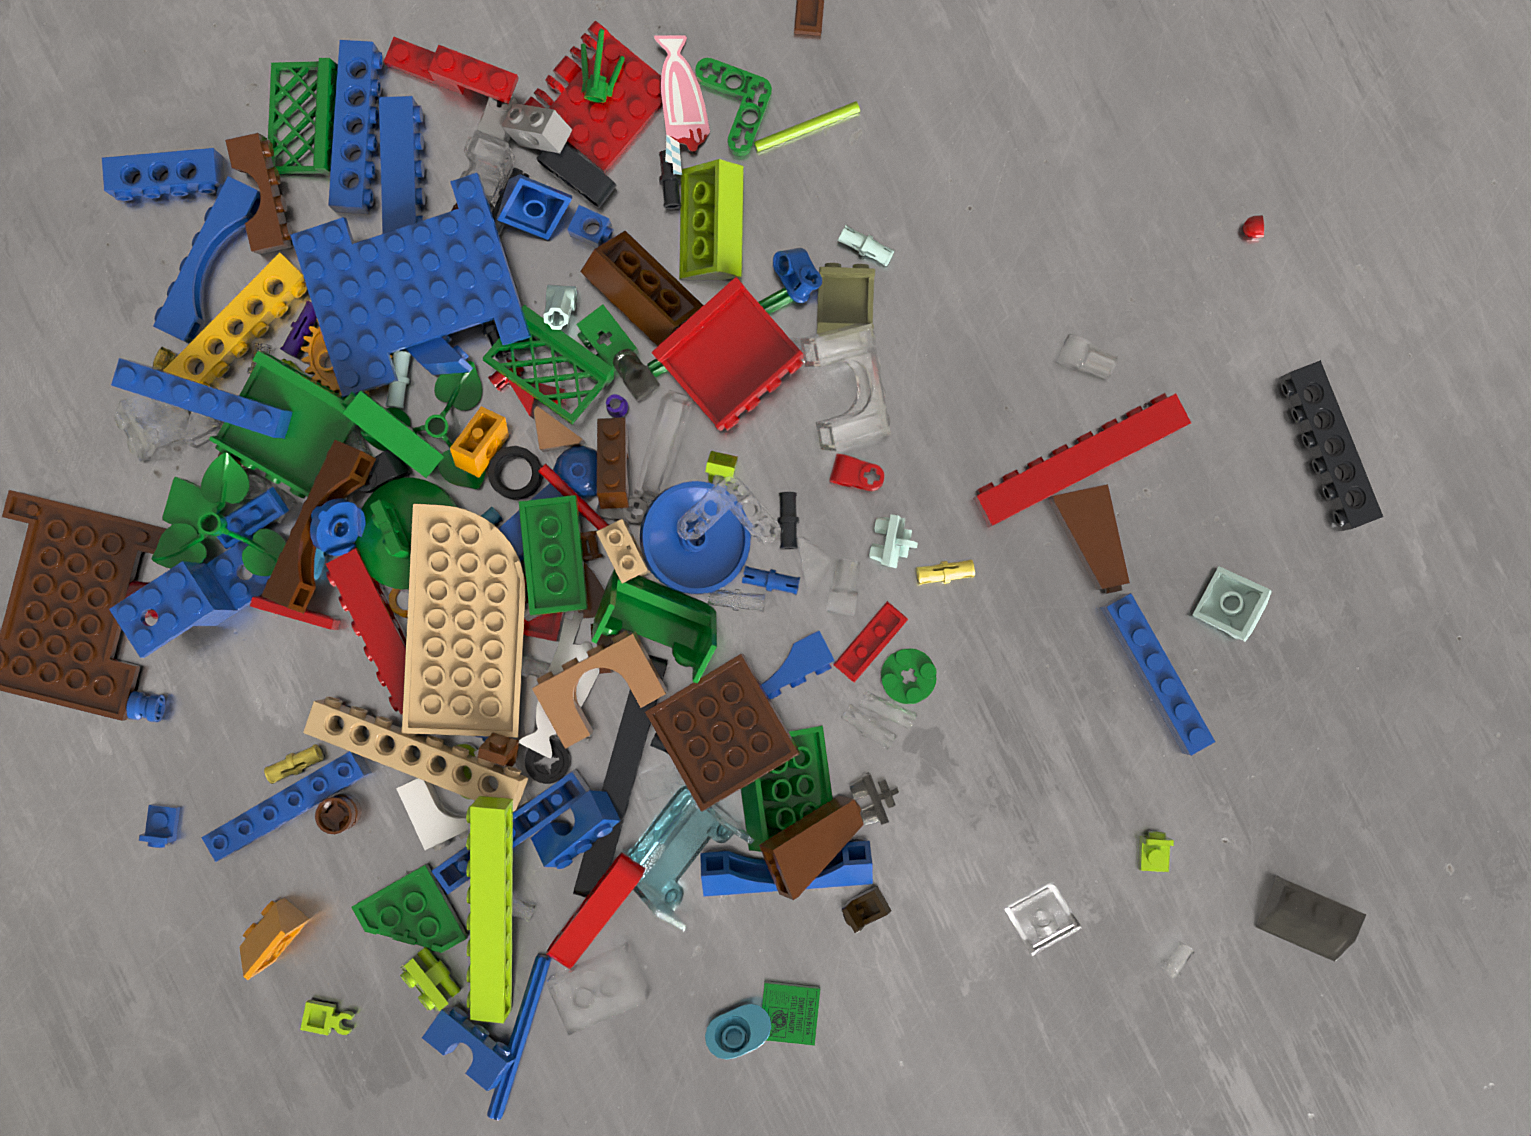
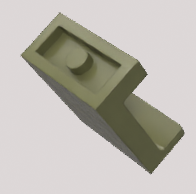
M826 263L825 267H819L822 284L818 288L816 338L872 340L874 329L873 298L875 269L869 268L867 264H854L852 268L841 267L839 263Z

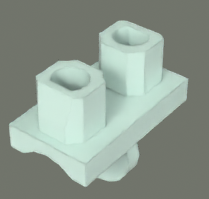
M890 514V518H876L875 533L887 536L885 545L872 544L869 554L870 558L881 562L882 565L897 568L898 558H907L909 548H917L918 542L910 541L912 530L904 529L905 518Z

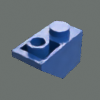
M448 335L406 348L432 375L465 373L473 369L466 361L469 356L458 345L452 348L448 344L452 340Z

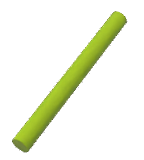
M857 101L754 141L757 152H760L860 112Z

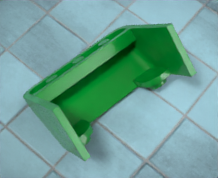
M615 569L613 570L594 618L591 642L597 644L601 634L605 636L617 635L621 629L632 633L636 632L637 635L672 648V655L675 661L681 666L692 667V682L698 684L717 648L715 609L701 600L639 575L621 583Z

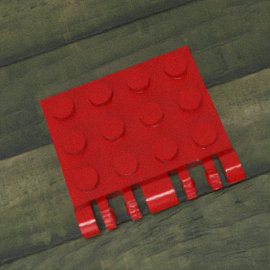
M594 21L587 30L596 40H598L599 29L604 30L600 75L607 78L606 83H609L620 56L625 58L613 87L612 97H607L604 103L585 99L584 93L581 92L583 84L582 69L566 55L553 69V72L568 86L564 88L560 82L550 75L545 79L547 85L560 94L559 97L553 101L545 91L539 88L536 89L534 94L549 107L548 109L555 110L572 129L566 143L605 174L663 106L661 75L612 36L605 27ZM584 33L580 39L595 52L591 59L587 57L588 75L590 78V75L594 73L597 42ZM573 46L569 52L581 63V50ZM531 96L524 103V105L545 108Z

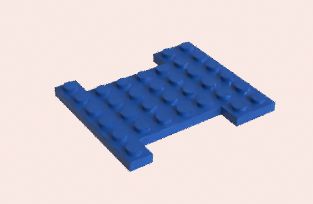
M478 173L450 181L459 209L354 243L347 219L344 217L290 235L342 397L347 398L352 391L358 394L360 390L365 392L398 381L390 353L481 323L495 320L502 345L504 346L531 337Z

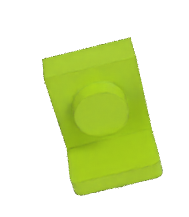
M1149 831L1148 836H1140L1138 869L1140 871L1169 872L1170 846H1174V840L1166 837L1165 832Z

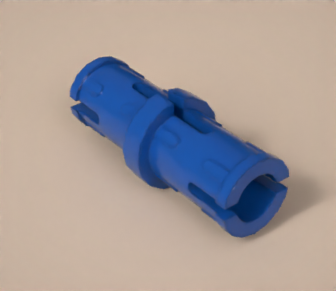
M745 566L742 583L766 587L767 591L775 589L797 595L800 577L779 574L774 569L765 571Z

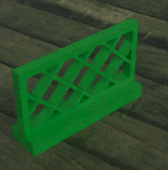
M319 58V61L271 63L268 140L271 141L274 149V156L271 157L273 166L277 168L279 174L322 173L325 176H330L338 64L330 58ZM290 70L294 77L283 87L279 82L280 71ZM310 70H317V79L309 86L302 78ZM300 81L306 90L295 100L289 91ZM286 95L293 104L282 114L278 110V103ZM313 95L316 98V106L307 113L301 105ZM299 109L305 117L294 127L287 119ZM285 122L292 131L280 141L277 137V129ZM311 122L315 126V133L307 141L300 132ZM298 136L304 145L293 155L286 146ZM284 150L290 156V159L283 166H276V156ZM308 150L314 154L313 166H303L299 161Z
M523 305L522 310L531 335L529 338L530 342L511 343L504 346L499 338L483 356V361L573 425L604 386L608 387L614 380V368L561 330L551 329L547 323H544L543 317L526 305ZM546 346L551 350L552 357L535 359L533 347ZM515 349H531L532 360L515 362ZM511 350L512 362L499 363L493 359L499 351ZM556 363H570L573 365L574 373L557 375ZM553 364L554 376L537 378L536 365ZM533 366L534 378L521 379L517 376L516 368ZM591 378L597 384L592 390L580 391L578 379ZM575 379L577 392H559L558 381ZM555 382L557 394H542L539 392L538 384ZM578 398V407L570 414L561 407V399Z

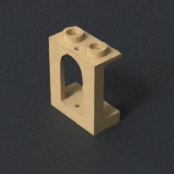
M621 519L596 532L621 583L638 575L645 577L651 574L627 522Z

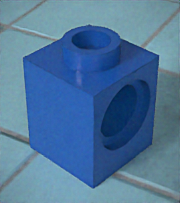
M579 205L567 231L570 237L597 248L611 239L614 229L611 228L612 224L609 218ZM591 223H596L600 226L595 234H587L585 232L586 227Z

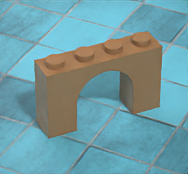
M625 630L611 638L613 644L605 648L600 644L587 651L586 653L589 657L580 662L577 658H574L561 665L563 671L553 675L552 671L536 679L538 684L532 690L565 749L590 736L593 732L579 706L576 695L578 682L587 671L595 668H608L619 673L627 682L640 708L667 693L668 690L636 632L628 634Z

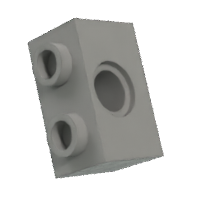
M513 103L501 126L519 146L561 153L572 131L570 126L555 110Z

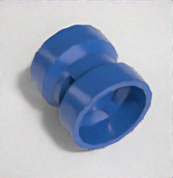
M133 691L130 694L127 702V717L129 719L140 720L143 717L150 722L161 721L165 711L164 695L152 694L151 696H146L144 692Z

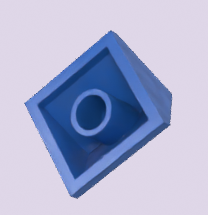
M517 175L508 179L497 220L549 240L571 202L572 195L523 175Z

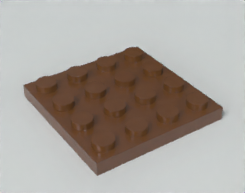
M739 654L703 676L698 684L693 682L645 712L701 812L801 754L744 654Z

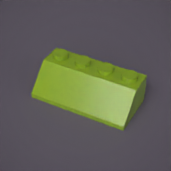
M717 159L681 169L679 279L727 280L742 277L744 166Z

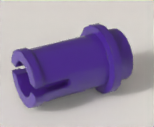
M617 394L609 396L606 400L607 412L614 418L625 416L628 411L626 399ZM615 403H621L619 408H612Z

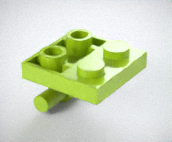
M424 947L417 955L429 969L424 973L412 958L400 967L403 970L400 976L409 988L415 986L419 990L421 995L417 998L427 1010L441 1011L449 1003L435 986L441 983L452 998L461 990L449 976L451 972L441 960L437 961L429 949Z

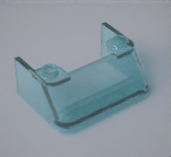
M683 786L674 794L627 855L646 868L633 890L654 915L685 931L687 925L674 912L681 904L684 895L683 888L678 883L679 879L711 838L717 843H725L735 834L749 844H752L754 839L734 819L716 805L701 812L687 786Z

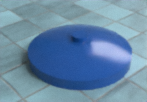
M684 482L664 490L651 502L641 523L640 547L649 570L661 583L682 593L704 594L726 586L739 574L750 550V527L743 508L729 492L707 482Z

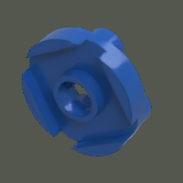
M343 498L330 500L323 506L316 507L311 513L310 536L313 545L330 555L339 556L348 553L356 546L353 543L357 537H362L365 528L364 513L349 500ZM338 522L342 523V526L338 527V532H335L336 524Z

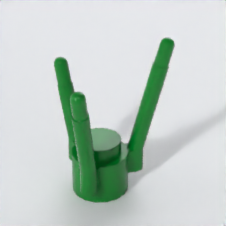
M599 29L594 73L590 75V78L588 75L586 44H581L583 78L581 92L584 93L585 99L600 103L606 102L607 97H612L613 87L625 60L624 56H620L609 83H606L607 78L600 75L604 42L603 29Z

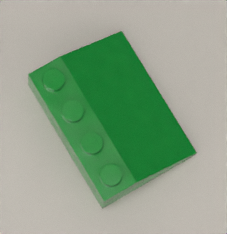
M823 726L788 730L801 754L741 789L749 851L762 852L759 847L761 843L833 799Z

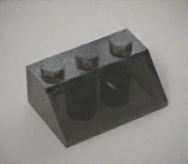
M1277 876L1256 928L1335 962L1356 941L1366 914Z

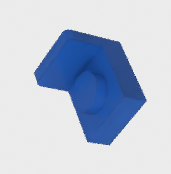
M159 804L148 805L145 833L139 835V841L148 842L147 846L163 848L166 844L176 841L180 807Z

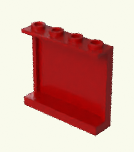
M737 277L730 281L651 352L720 431L724 428L728 431L740 420L737 416L745 409L748 412L754 409L761 402L759 397L766 391L771 393L782 383L780 378L787 372L790 374L796 372L804 364L802 359L805 357L802 351L799 350Z

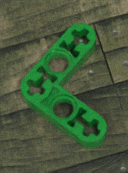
M703 58L698 61L695 68L698 82L705 87L742 100L728 135V148L735 156H745L753 147L772 95L771 84L764 77L713 58ZM708 66L712 67V72L719 76L720 71H724L721 83H717L718 76L712 74L705 78L702 69L707 70ZM731 75H737L742 82L739 87L730 88L726 84V79ZM759 86H763L766 94L761 93L758 105L753 103L755 99L753 88L758 89ZM753 110L758 115L757 120L751 124L744 122L742 115L745 111ZM742 129L746 130L744 140L747 145H741L740 148H736V142L733 140H739Z

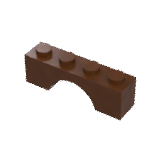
M259 133L225 140L231 167L241 173L251 175L260 189L261 201L259 209L254 217L245 223L251 252L261 255L292 248L290 235L293 234L291 225L286 223L284 212H287V205L283 195H280L278 184L281 183L277 168L273 166L271 157L274 156V149L271 141Z

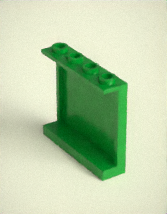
M257 351L252 360L257 364L239 395L292 411L293 414L285 439L270 437L224 422L217 436H210L209 440L217 444L215 448L221 453L236 455L241 458L240 463L252 470H256V468L266 473L265 478L276 484H281L282 482L291 487L289 491L292 494L305 499L314 485L315 478L319 474L327 452L334 440L345 444L356 424L342 414L345 407L341 404L346 399L342 395L270 353Z

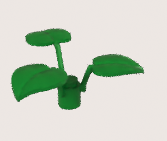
M467 361L473 367L470 372L441 374L438 377L434 387L435 396L438 400L446 402L447 405L440 415L436 414L428 417L425 425L412 428L414 431H426L433 438H442L449 448L453 445L446 435L449 431V424L445 419L452 405L461 411L469 410L479 403L482 396V384L475 364L472 361ZM395 407L386 408L410 427V418L404 411ZM361 429L362 436L369 444L383 452L388 450ZM451 450L443 452L444 457L439 462L438 468L446 481L457 486L472 489L480 488L485 476V470L480 477H477L455 466Z
M223 453L209 465L201 482V492L204 499L211 503L220 502L219 505L213 507L212 512H204L199 516L197 521L198 532L193 526L185 523H176L168 527L160 537L151 559L153 562L170 569L182 561L201 564L207 555V550L201 543L205 539V534L211 536L225 534L249 545L242 553L243 564L249 572L258 576H271L286 541L280 534L269 529L256 531L252 540L227 529V520L223 515L219 514V511L225 507V502L236 504L242 501L248 494L250 480L246 471L228 453Z

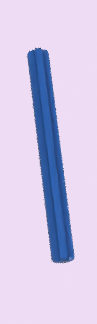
M538 954L535 957L508 1044V1048L511 1050L510 1054L516 1060L497 1087H495L487 1112V1116L491 1119L500 1120L503 1116L551 962V958Z

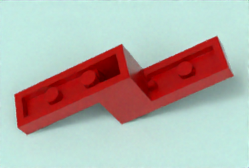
M393 37L384 59V64L388 67L463 95L465 88H468L507 104L511 100L519 79L517 74L439 44L436 52L396 37Z

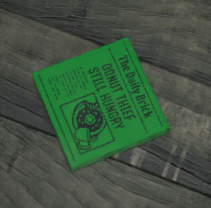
M764 981L762 1008L769 1015L771 1022L770 1034L766 1041L815 1046L820 987Z

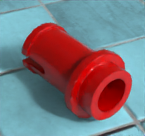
M507 358L506 361L512 362V359ZM524 367L516 368L517 376H522L521 372L525 370ZM498 371L488 376V379L498 391L509 383V379Z

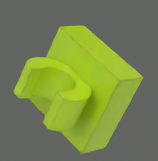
M711 451L705 472L709 473L708 481L712 483L714 475H720L724 477L723 485L726 486L730 478H733L738 456Z

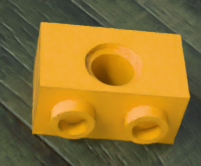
M481 406L450 447L455 466L480 477L489 465L492 457L509 437L505 417Z

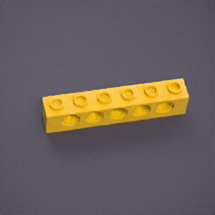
M279 253L163 371L207 386L216 378L222 377L229 370V364L236 357H242L248 351V345L255 338L263 336L269 329L268 325L275 318L283 316L288 310V305L295 298H300L305 294L307 286L303 273L288 258ZM278 283H283V290L279 294L274 295V286ZM263 303L262 312L254 315L255 305ZM243 322V331L235 335V326ZM223 342V351L216 355L215 346ZM203 362L204 370L196 375V365Z

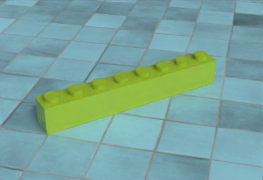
M479 796L468 807L466 815L467 823H470V833L466 843L467 850H470V860L466 870L467 877H470V887L468 888L466 898L467 904H470V913L467 918V930H470V939L467 944V956L470 957V966L467 970V982L470 983L467 1008H470V1020L504 1024L512 1010L513 799Z

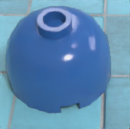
M573 446L563 451L557 458L553 471L584 501L598 497L597 450L587 446Z

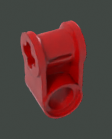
M836 454L829 481L838 485L873 492L881 488L885 474L883 469L876 464L861 461L852 456ZM871 471L876 472V478L880 479L879 481L874 480L873 485L868 484V479L864 477V475H869Z

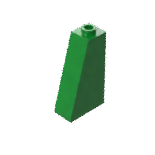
M362 390L358 394L352 391L341 404L345 407L342 414L423 477L427 478L443 459L442 451Z

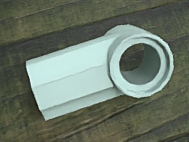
M547 285L544 323H547L551 329L561 330L564 325L568 324L571 311H576V286Z

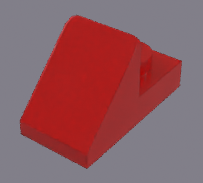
M509 380L511 387L528 415L533 419L534 409L537 406L538 400ZM538 384L539 392L542 394H557L556 387ZM559 388L560 393H568L565 389ZM561 399V403L566 404L567 399Z

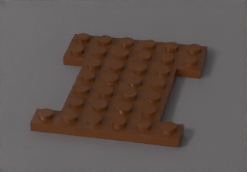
M9 490L2 517L28 523L29 525L0 631V691L121 721L127 720V702L130 694L135 689L140 666L114 659L121 627L109 609L126 598L129 584L135 578L141 551L154 554L160 537L167 528Z

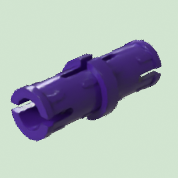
M306 301L297 321L292 322L290 326L292 330L280 350L294 358H297V354L305 342L304 336L311 337L312 335L309 326L313 327L317 320L312 302Z

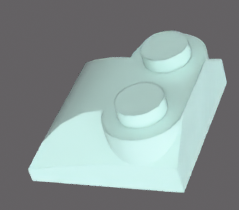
M1218 566L1193 616L1228 633L1235 639L1246 641L1266 608L1271 595V589Z

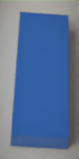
M274 487L225 516L227 529L248 537L288 512L289 509ZM225 534L217 536L226 550L240 542V540Z

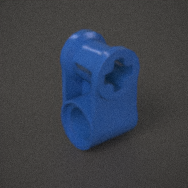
M794 248L775 253L773 268L783 282L788 295L795 302L805 303L809 299L810 293L818 289L822 284V277L813 265L808 252L803 248Z

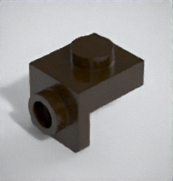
M878 886L851 898L842 908L844 920L851 926L854 933L860 932L865 925L888 915L892 911Z

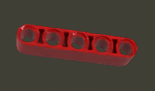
M621 852L554 938L546 954L566 968L571 969L640 881L646 868Z

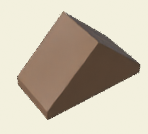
M536 406L534 416L539 449L542 452L583 446L585 441Z

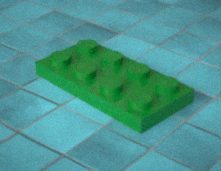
M577 496L519 501L530 615L588 609Z

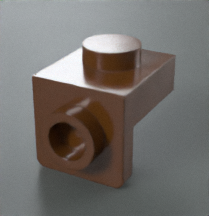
M493 732L479 747L477 758L502 766L513 767L516 763L519 740Z

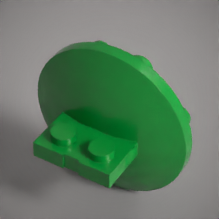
M400 478L382 485L368 497L361 508L365 516V528L362 537L358 536L355 541L356 549H359L360 556L370 576L381 584L395 589L409 590L413 504L457 507L452 498L441 487L419 478Z

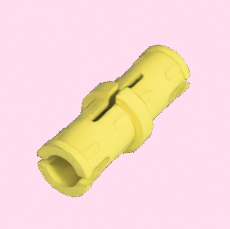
M972 559L953 563L941 561L939 565L916 567L919 585L943 581L945 584L950 583V580L972 578L975 575Z
M314 744L312 747L297 754L290 753L286 755V759L265 767L264 774L271 784L291 774L298 775L302 773V769L323 761L322 750L317 744Z

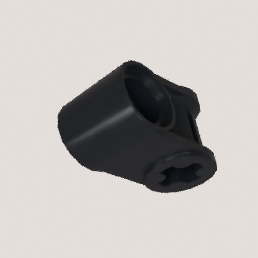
M388 449L375 457L376 460L369 473L372 476L369 479L370 485L364 484L357 489L366 493H373L379 487L392 480L404 478L410 471L404 461Z

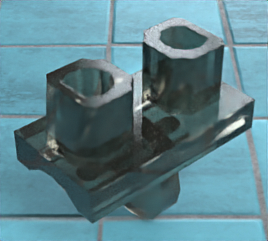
M869 772L862 774V779L855 781L849 787L854 800L869 795L873 804L861 809L860 815L864 825L880 822L881 825L888 823L889 820L881 800L885 799L888 808L894 807L896 804L892 796L899 793L898 787L889 788L886 779L878 781L881 792L878 793Z

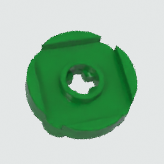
M913 648L900 649L890 654L883 662L880 671L881 684L886 694L893 700L902 704H917L932 693L936 685L937 670L932 660L924 652ZM911 668L914 670L913 675L916 679L914 682L909 681L905 684L903 683L904 677L901 675V672L903 670L909 671Z

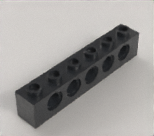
M1321 360L1281 376L1282 391L1291 401L1293 406L1291 408L1292 416L1301 426L1303 431L1302 441L1305 447L1311 451L1313 456L1312 465L1323 481L1322 490L1324 496L1328 501H1331L1333 506L1335 523L1341 527L1342 531L1382 518L1383 514ZM1305 389L1312 392L1313 399L1311 402L1304 398ZM1316 414L1323 419L1322 428L1317 427L1314 423ZM1326 440L1333 444L1332 454L1325 450ZM1337 466L1341 467L1344 472L1342 480L1338 479L1335 475ZM1348 492L1354 497L1352 506L1348 505L1345 499Z

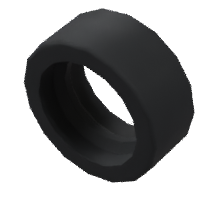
M519 446L505 447L496 452L490 460L487 470L488 479L493 489L501 496L512 500L526 499L533 495L541 486L543 476L538 470L542 465L537 456L526 448ZM510 457L524 458L531 466V480L521 489L507 488L500 480V467Z

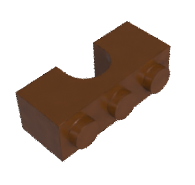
M625 417L597 419V496L600 509L629 508V482L627 476L629 449Z

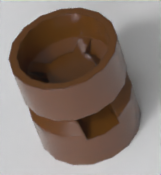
M342 793L327 798L316 809V824L327 834L335 835L342 833L358 823L362 811L360 803L350 794Z

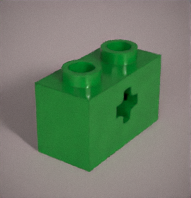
M603 304L576 324L581 331L577 336L586 348L592 345L597 352L596 356L612 366L614 372L639 353L637 347ZM605 335L610 339L611 344L607 346L605 343H602L600 337Z

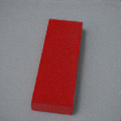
M263 596L252 597L250 607L330 630H338L341 622L339 618L308 609L303 614L286 608Z
M886 601L833 665L855 683L908 621V618Z

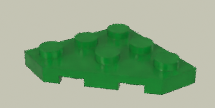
M428 864L423 865L351 907L365 932L375 935L380 934L411 945L416 944L439 953L445 952L468 938Z

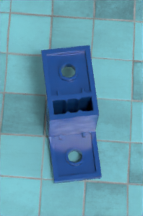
M255 533L251 534L247 538L252 540ZM240 541L207 564L182 561L109 609L140 658L147 657L193 626L219 625L251 603L252 597L262 595L270 576L253 574L250 579L244 580L240 575V569L244 565L242 553L249 546L247 543ZM151 609L155 610L158 615V620L153 626L148 625L145 621V614Z

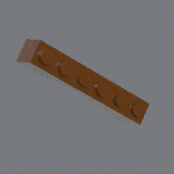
M334 440L261 596L304 614L316 589L314 578L316 547L313 545L310 536L311 513L316 507L323 506L330 500L337 498L345 499L354 490L364 485L376 458L359 449Z

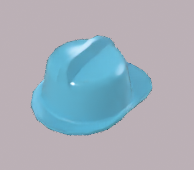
M747 1004L740 1006L711 1021L705 1034L706 1045L709 1051L717 1058L727 1060L740 1057L765 1043L771 1030L770 1017L758 1005Z

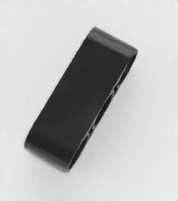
M566 144L561 153L542 150L536 158L545 169L598 208L601 207L617 186L606 174Z

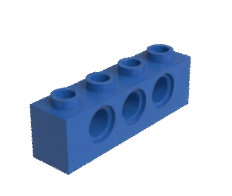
M214 148L102 158L104 191L119 201H130L133 199V196L154 199L159 198L160 194L171 193L173 196H186L190 191L211 194L215 193L220 184L224 182L223 156ZM196 168V174L188 179V172ZM168 171L167 178L160 181L161 174ZM140 173L139 181L132 183L133 177Z

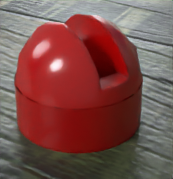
M1263 215L1252 216L1245 221L1243 231L1248 237H1264Z

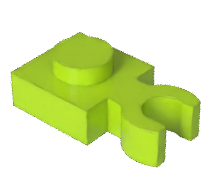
M308 1000L305 1004L300 1030L329 1035L331 1029L334 1028L337 1033L348 1035L352 1028L343 1026L342 1019L352 1020L355 1014L351 1011H343L337 1014L335 1013L336 1005Z

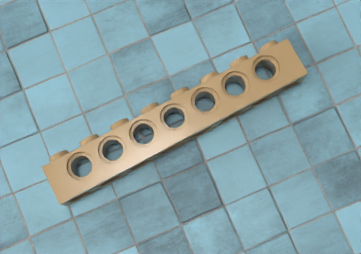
M327 696L325 699L313 702L303 733L472 800H476L479 796L513 799V811L518 810L528 781V777L521 775V770L511 766L503 768L495 765L493 762L469 755V750L460 746H453L451 748L444 745L442 739L434 736H427L426 738L418 734L402 733V727L392 725L393 721L382 716L374 718L367 715V710L356 706L346 707L342 705L343 701L334 697ZM339 716L344 721L343 729H341L338 726L337 721ZM364 726L369 730L368 739L363 736L362 730ZM389 736H391L395 742V746L393 749L389 747L387 742ZM414 746L420 750L419 759L413 755ZM439 756H442L446 761L445 769H442L438 764ZM465 766H468L472 771L471 779L466 778L464 775ZM490 776L497 779V789H493L490 786Z

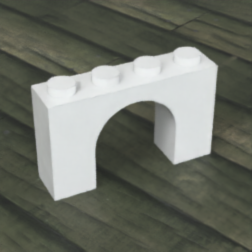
M479 750L474 752L476 757H478ZM490 776V786L493 789H497V779ZM418 778L396 788L424 850L431 847L434 848V851L440 850L450 845V838L459 835L460 839H463L470 833V823H467L466 815H458L446 809L441 803L432 783ZM526 786L518 809L532 799Z

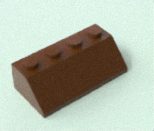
M623 231L595 248L580 271L590 283L596 286L611 303L619 308L657 346L704 306L627 231Z

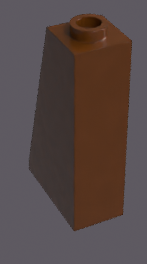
M1108 484L1049 497L1050 506L1096 590L1105 589L1106 594L1122 591V585L1129 584L1130 582Z
M839 795L759 845L779 895L791 900L798 898L864 825L860 815L862 812L861 808L854 799Z

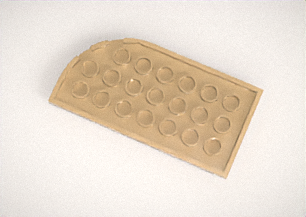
M413 504L402 733L490 736L494 732L506 737H518L525 611L524 573L518 555L505 535L487 519L466 509L445 505Z

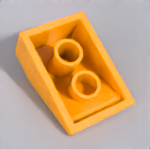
M285 898L277 902L272 900L261 912L264 916L258 924L254 922L243 934V937L246 939L239 948L243 977L247 980L273 964L310 919Z

